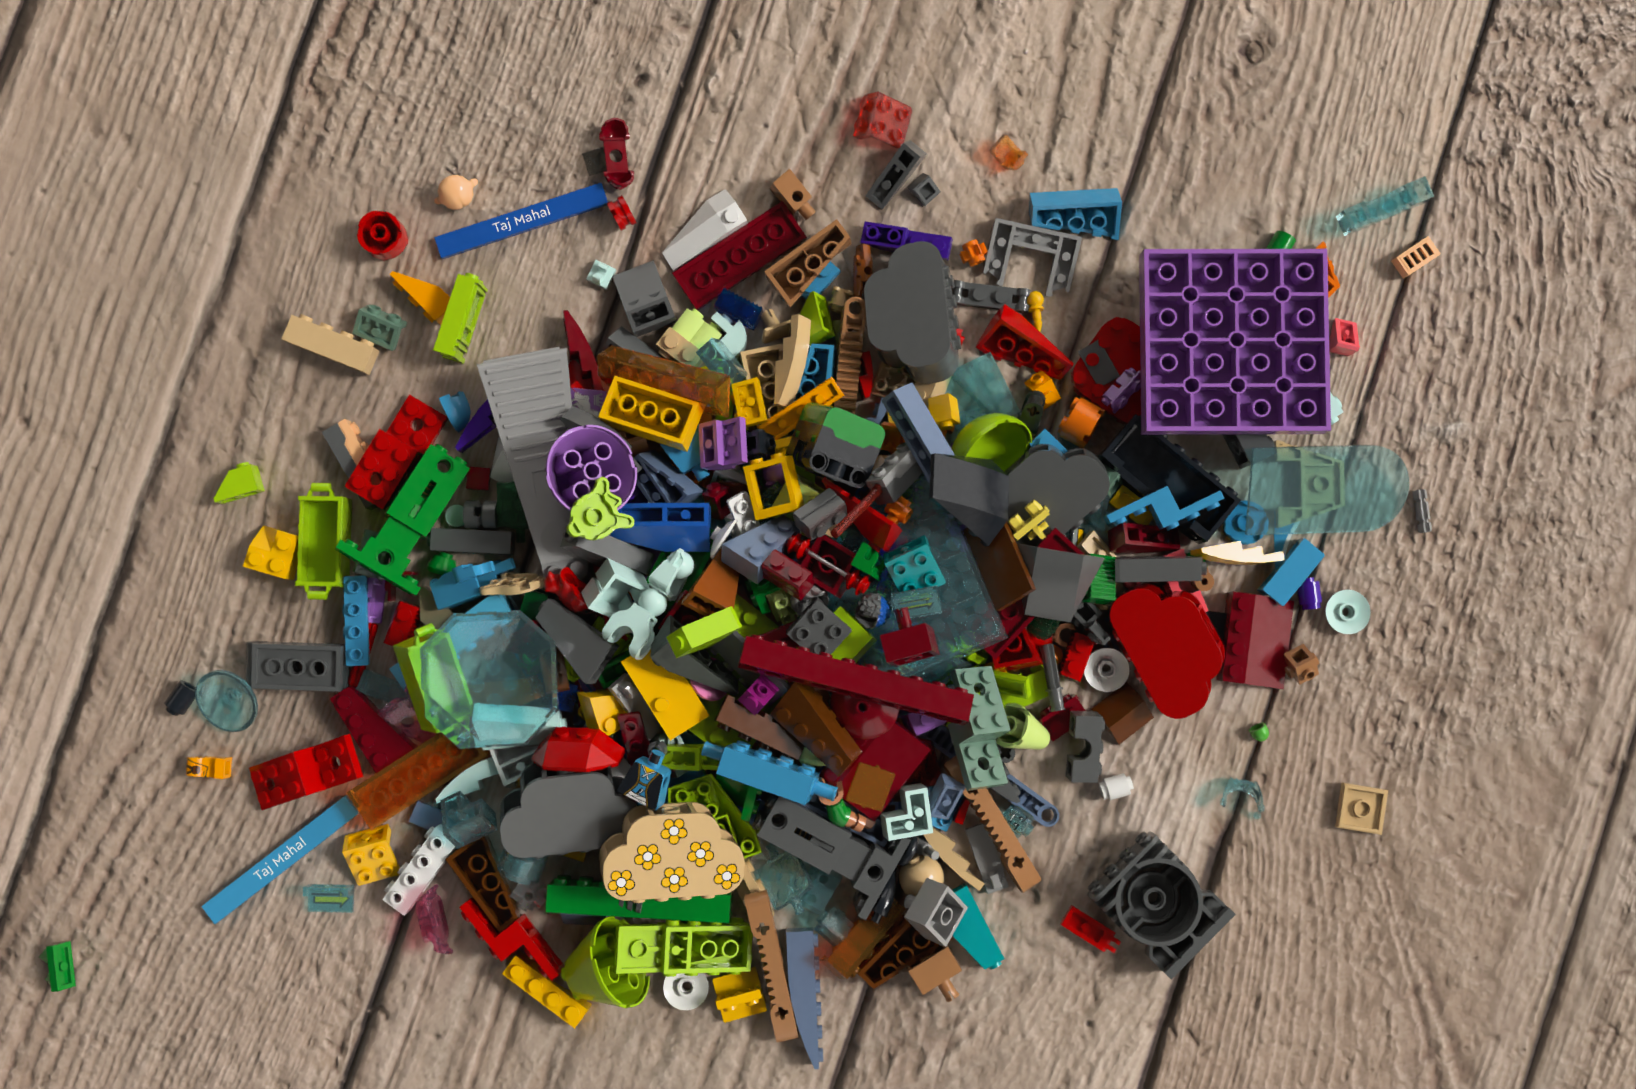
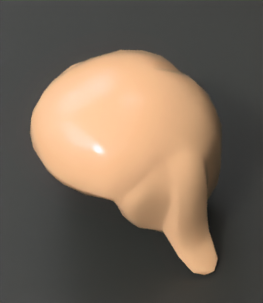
M450 175L444 178L439 184L438 197L435 199V203L438 205L443 204L452 210H460L468 206L473 199V188L477 185L478 180L475 178L467 180L459 175Z

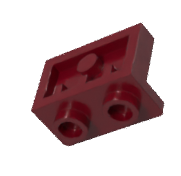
M1068 693L1063 696L1065 710L1051 712V706H1048L1039 713L1041 716L1037 720L1049 731L1052 742L1069 731L1070 711H1086L1078 700L1077 695L1073 694L1070 696Z

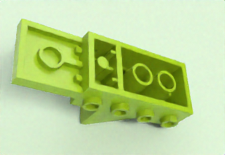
M732 917L729 923L666 920L658 924L616 925L614 972L616 974L661 972L663 976L674 977L676 974L697 976L698 973L719 975L720 972H727L728 974L738 975L741 972H750L753 939L750 924L745 922L744 918Z

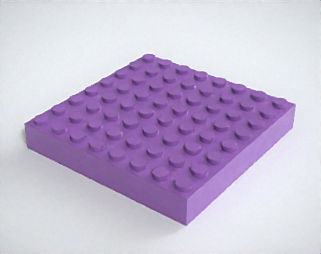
M1144 249L1139 255L1141 435L1325 434L1331 431L1327 249Z

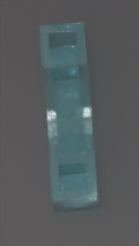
M1426 176L1377 199L1347 208L1338 214L1336 218L1344 236H1347L1422 205L1433 198L1434 194Z

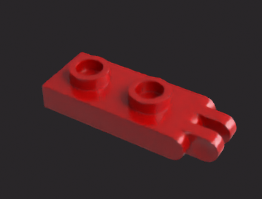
M1072 904L1060 922V925L1103 952L1108 949L1115 953L1117 949L1111 946L1110 942L1112 941L1117 945L1121 943L1119 939L1114 937L1116 932Z

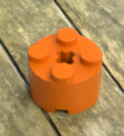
M1075 397L1069 408L1068 414L1070 416H1064L1057 433L1060 434L1061 438L1084 449L1105 410L1082 397L1080 399Z

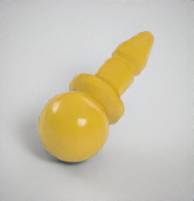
M1032 291L1027 296L1028 311L1032 313L1034 327L1041 332V311L1044 310L1042 306L1044 297L1040 292Z

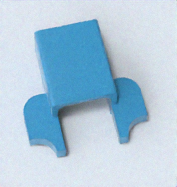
M513 558L502 562L501 560L489 561L475 566L473 564L460 565L453 568L451 572L442 575L439 579L430 580V587L437 609L459 607L488 596L480 595V587L490 584V581L493 579H498L497 576H500L502 573L513 571L516 568Z

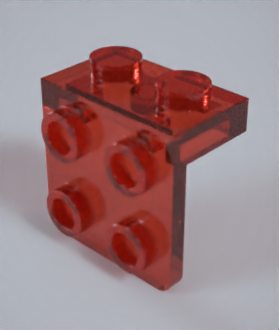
M879 91L866 94L860 102V112L854 124L855 131L853 137L859 140L872 137L899 149L905 141L912 108Z

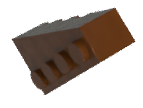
M794 682L770 715L839 777L853 764L862 751L845 727L842 728L837 722L835 713L822 701L823 697L819 691H815L811 686Z
M730 695L725 696L714 721L718 722L716 727L727 732L733 729L739 732L737 737L748 742L754 739L760 742L758 747L771 751L773 748L780 752L779 757L785 756L799 760L805 747L771 715L759 711L754 716L740 701L735 700Z

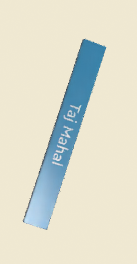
M345 795L201 907L212 922L217 924L361 812L348 795Z

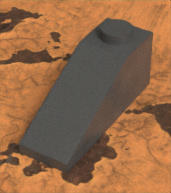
M911 140L904 142L865 196L878 207L884 209L913 174L927 153Z

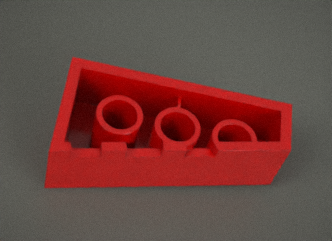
M984 580L981 584L983 604L990 598ZM1027 626L996 660L992 657L994 669L1001 672L1043 664Z

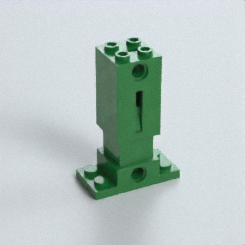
M430 444L384 515L388 519L376 538L371 536L362 551L357 550L359 545L349 539H346L345 542L340 540L335 547V550L412 597L416 596L421 588L417 586L419 582L409 575L401 576L411 561L407 557L419 538L422 540L426 538L470 469L466 466L467 462L458 456L455 458L447 454L448 450L439 444L435 446ZM437 464H445L448 471L446 473L440 472ZM381 553L387 554L390 558L389 564L383 565L379 563L378 555Z

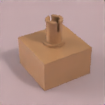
M947 944L946 947L940 945L936 948L937 950L924 955L910 967L907 966L923 995L938 986L946 1002H950L952 997L948 991L951 992L954 999L959 996L950 978L961 972L962 969Z

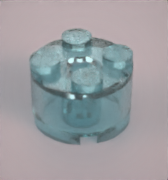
M503 849L497 869L499 872L501 870L505 871V877L516 883L530 885L531 881H535L536 884L541 879L549 855L539 859L533 857L518 858Z

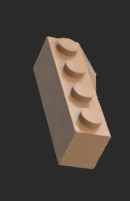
M836 219L765 270L764 273L767 280L791 308L833 257L851 245L850 236Z

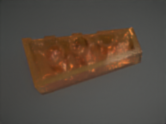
M894 899L887 918L882 916L879 924L871 921L874 913L871 910L866 920L862 918L861 920L857 919L846 932L848 935L835 942L832 946L833 953L829 957L824 955L819 961L839 979L854 978L861 969L858 967L861 962L869 960L874 954L875 950L873 948L878 942L880 944L883 943L890 934L888 932L892 925L897 926L903 919L904 915L902 913L905 911V908Z

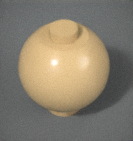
M915 853L907 865L901 866L899 871V883L902 890L907 895L912 894L915 897L926 878L942 884L944 881V873L939 862Z

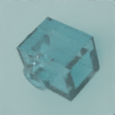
M832 907L829 911L823 910L816 919L818 924L814 930L835 947L843 941L854 924L846 917L842 910Z

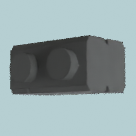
M828 488L793 512L795 526L810 541L817 536L822 537L830 527L835 524H841L846 516H848L845 502L831 488Z

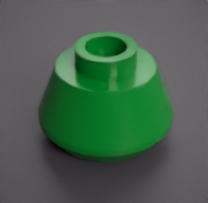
M440 551L439 555L435 554L427 563V568L430 572L444 575L456 567V560L452 559V554Z

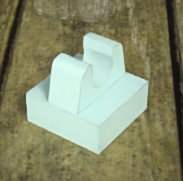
M595 260L586 280L607 290L617 270Z

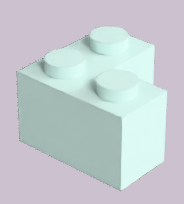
M922 783L903 786L899 790L902 809L882 812L880 815L883 836L888 841L933 833L928 790Z

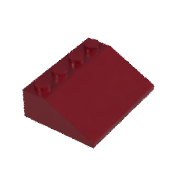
M1234 591L1227 592L1225 613L1227 614L1223 638L1225 658L1216 680L1284 689L1286 674L1284 654L1289 649L1294 601L1289 600L1284 606H1280L1268 596Z
M897 720L891 729L880 737L869 740L853 738L862 753L842 775L838 777L827 766L822 769L819 777L825 780L826 784L836 787L837 782L842 781L844 794L842 798L873 821L877 820L932 750Z

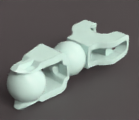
M681 548L672 552L649 576L648 585L650 588L645 589L640 594L638 605L633 603L629 609L618 611L610 617L602 630L603 639L614 643L624 634L633 633L634 637L629 646V653L636 660L643 659L650 651L651 644L655 639L654 626L658 622L655 617L660 616L665 611L667 600L670 602L672 600L675 601L681 593L687 577L692 574L694 569L692 557Z

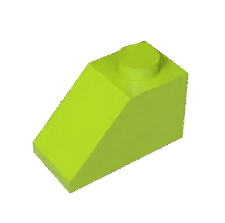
M815 291L810 292L800 315L811 320L809 345L820 344L835 336L826 297Z
M244 462L237 464L236 469L229 470L214 497V502L225 504L265 492L258 466Z

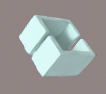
M607 558L596 572L597 579L592 577L581 593L588 609L610 618L614 613L627 610L633 605L631 596L638 605L640 594L650 587L643 574Z

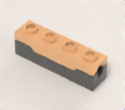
M343 419L324 430L322 434L349 479L369 445L366 441H362L358 435L361 431L357 424ZM373 474L371 477L372 484H380L382 481L381 474ZM359 496L365 509L373 510L378 507Z

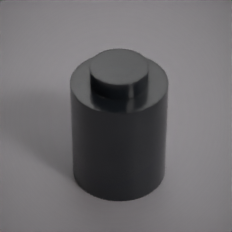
M180 680L164 702L167 706L166 710L175 716L179 714L184 715L200 691L192 684Z

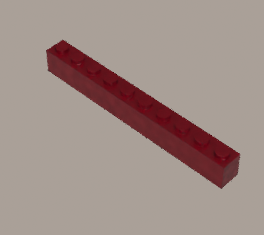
M752 634L744 639L737 668L963 726L969 722L974 694L968 693L967 689L955 687L954 689L947 688L944 683L937 681L932 683L924 682L923 678L918 676L904 677L895 670L881 671L875 665H858L852 659L832 658L833 655L825 652H819V654L811 653L810 649L806 647H788L787 643L774 640L769 642L759 635Z

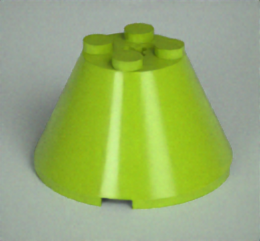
M615 916L601 919L567 958L565 967L561 969V976L567 982L576 1000L585 999L622 1008H631L639 1005L645 999L649 989L650 976L646 977V973L616 974L614 972L616 925H630L624 919L618 920Z

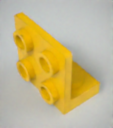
M756 377L731 384L733 391L730 392V398L737 411L734 413V418L739 416L745 418L746 430L750 432L754 430V425L768 422L759 379Z
M389 824L345 835L342 853L357 885L360 886L399 875L397 872L400 866L390 846L391 829Z

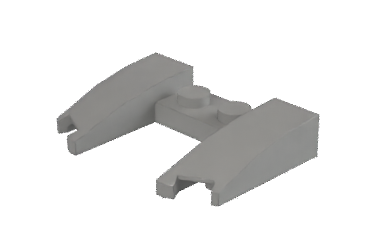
M995 218L983 273L986 274L989 271L998 279L996 284L1003 286L1011 248L1014 245L1054 254L1045 296H1053L1052 291L1065 288L1066 292H1069L1082 237Z

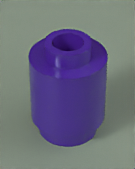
M1314 577L1306 578L1297 590L1299 605H1302V610L1321 608L1319 581H1314Z

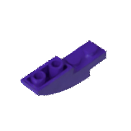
M865 221L860 243L869 244L870 247L893 253L897 248L905 244L919 241L929 242L937 247L943 260L948 261L953 239L949 236L910 231L905 227Z

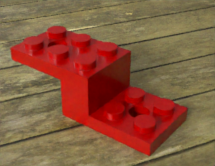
M409 394L387 432L381 429L378 430L344 487L385 510L407 473L413 472L430 444L433 445L446 424L448 417ZM416 419L423 421V427L419 431H415L412 427ZM375 473H380L382 476V481L378 485H373L371 482V477Z
M351 734L343 735L249 767L261 810L364 777ZM337 757L340 761V766L337 763Z
M473 897L459 907L462 910L461 915L464 920L473 924L476 928L475 933L477 937L482 941H486L490 946L489 951L495 959L499 958L502 962L524 945L526 947L524 949L525 953L531 960H536L540 965L538 969L545 978L549 977L552 981L561 973V969L565 967L525 913L499 933Z

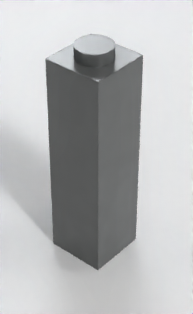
M432 528L431 533L427 535V545L430 546L431 551L514 555L515 533Z

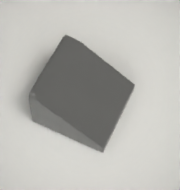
M924 173L907 187L923 206H926L941 192L931 177Z

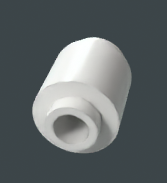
M1124 773L1104 778L1102 782H1099V788L1104 800L1109 799L1111 801L1131 795L1130 790L1134 789L1131 777H1126Z

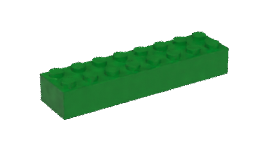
M558 875L557 878H554L547 884L546 912L717 923H729L732 913L733 891L723 895H715L714 898L705 899L701 896H693L689 900H679L678 897L669 898V900L663 902L645 899V902L642 904L641 913H637V903H633L632 911L627 910L628 901H624L623 908L619 906V899L614 898L608 893L603 879L602 881H596L591 876H580V879H571L570 875Z

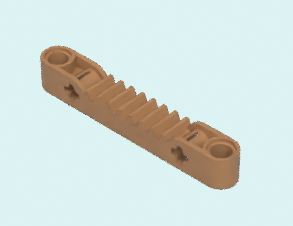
M860 297L849 298L842 307L835 382L845 396L832 404V407L841 408L855 414L861 350L866 321L865 301ZM851 302H856L860 306V312L857 315L849 311Z
M954 756L945 762L943 767L948 776L964 784L957 756ZM965 788L962 794L971 803L970 806L976 811L975 814L980 818L979 821L985 825L984 829L989 832L988 836L994 840L993 844L998 847L997 850L1001 853L1000 859L1017 888L1022 893L1026 892L1039 883L1041 877L987 788L966 791Z
M767 890L744 894L751 932L757 938L764 977L768 987V994L770 995V1016L776 1042L799 1038L798 1026L793 1011Z

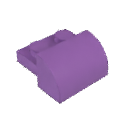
M739 416L724 421L712 420L699 424L701 469L729 470L735 469L736 465L748 463L745 418Z

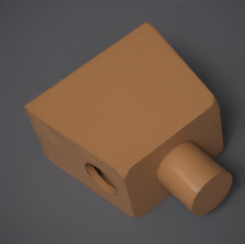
M788 169L774 181L769 188L780 202H784L792 215L798 211L807 220L816 212L808 203L812 196L791 169ZM792 196H798L800 201H794Z

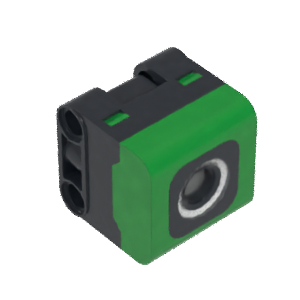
M811 402L806 404L802 410L786 450V456H793L795 466L803 468L807 472L855 488H862L866 485L865 481L872 472L885 438V430L879 424L841 408ZM798 451H799V454H798V460H799V461L796 460V454H797Z

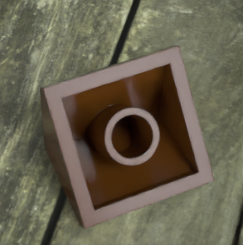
M1127 682L1091 709L1103 716L1105 728L1118 745L1154 718L1145 700Z

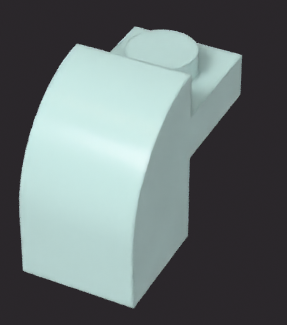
M716 312L711 317V320L726 335L715 345V348L733 364L738 359L740 352L746 349V331L740 320L732 326L733 321L726 314L721 316Z

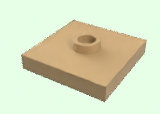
M1341 782L1335 827L1382 835L1388 790Z

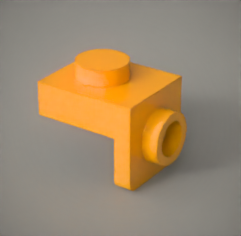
M1043 371L1033 374L1030 379L1024 382L1030 391H1040L1045 395L1044 410L1061 399L1052 379Z

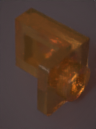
M1002 135L989 150L1002 167L1007 170L1019 169L1024 164V159L1028 156V153L1020 150L1007 135Z

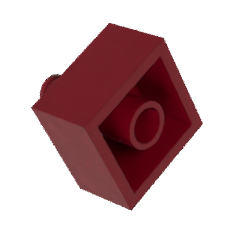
M908 607L894 610L899 630L880 635L886 662L895 667L940 655L934 629L926 623L912 626Z

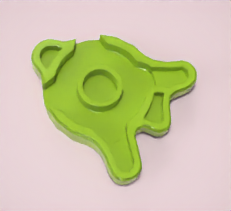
M600 477L595 481L591 492L581 496L573 504L570 511V521L566 530L569 536L573 538L581 537L595 541L610 535L615 529L632 528L634 526V518L617 511V507L621 505L622 499L610 492L608 479Z

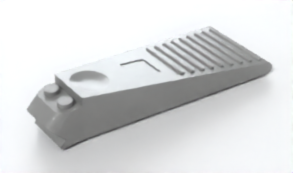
M560 347L484 360L483 363L477 364L478 371L538 553L543 575L546 577L549 571L553 574H559L563 568L569 567L576 577L587 585L591 580L588 561L560 547L565 527L570 521V511L565 509L553 496L547 483L545 471L546 459L551 446L558 437L569 430L560 420L572 408L567 348L560 349Z

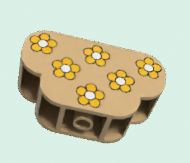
M697 802L664 803L656 811L645 805L634 807L624 818L622 833L609 837L603 843L599 855L600 872L608 893L616 899L623 901L631 900L633 903L645 902V899L663 902L669 900V898L677 897L679 900H689L693 896L710 899L714 898L715 895H723L735 890L740 885L744 876V856L735 839L728 831L719 828L715 818L706 806Z

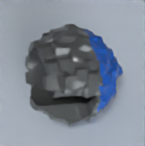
M870 592L869 594L861 595L857 603L858 606L855 609L854 619L864 629H874L883 624L885 625L887 619L891 617L889 605L885 598L879 593Z

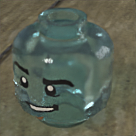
M1011 805L1003 813L1016 838L1022 835L1027 837L1035 828L1032 825L1034 816L1020 805Z

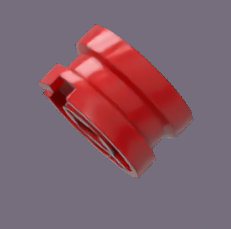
M622 195L617 197L615 202L610 201L606 203L621 231L626 229L627 225L637 223Z

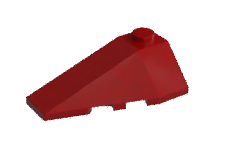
M1005 304L991 319L976 344L977 349L995 360L1001 361V359L1013 362L1014 366L1020 368L1023 365L1034 369L1036 373L1043 371L1049 377L1061 380L1074 365L1026 318Z

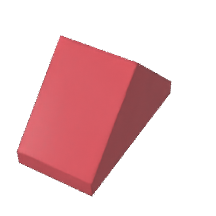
M1335 318L1329 339V352L1350 356L1360 348L1357 323Z

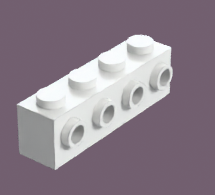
M442 824L436 827L432 826L424 835L426 841L422 846L418 844L411 853L413 858L410 863L405 862L397 872L400 875L396 882L392 880L384 890L387 894L382 900L404 916L413 908L446 863L445 859L454 852L462 841V838Z

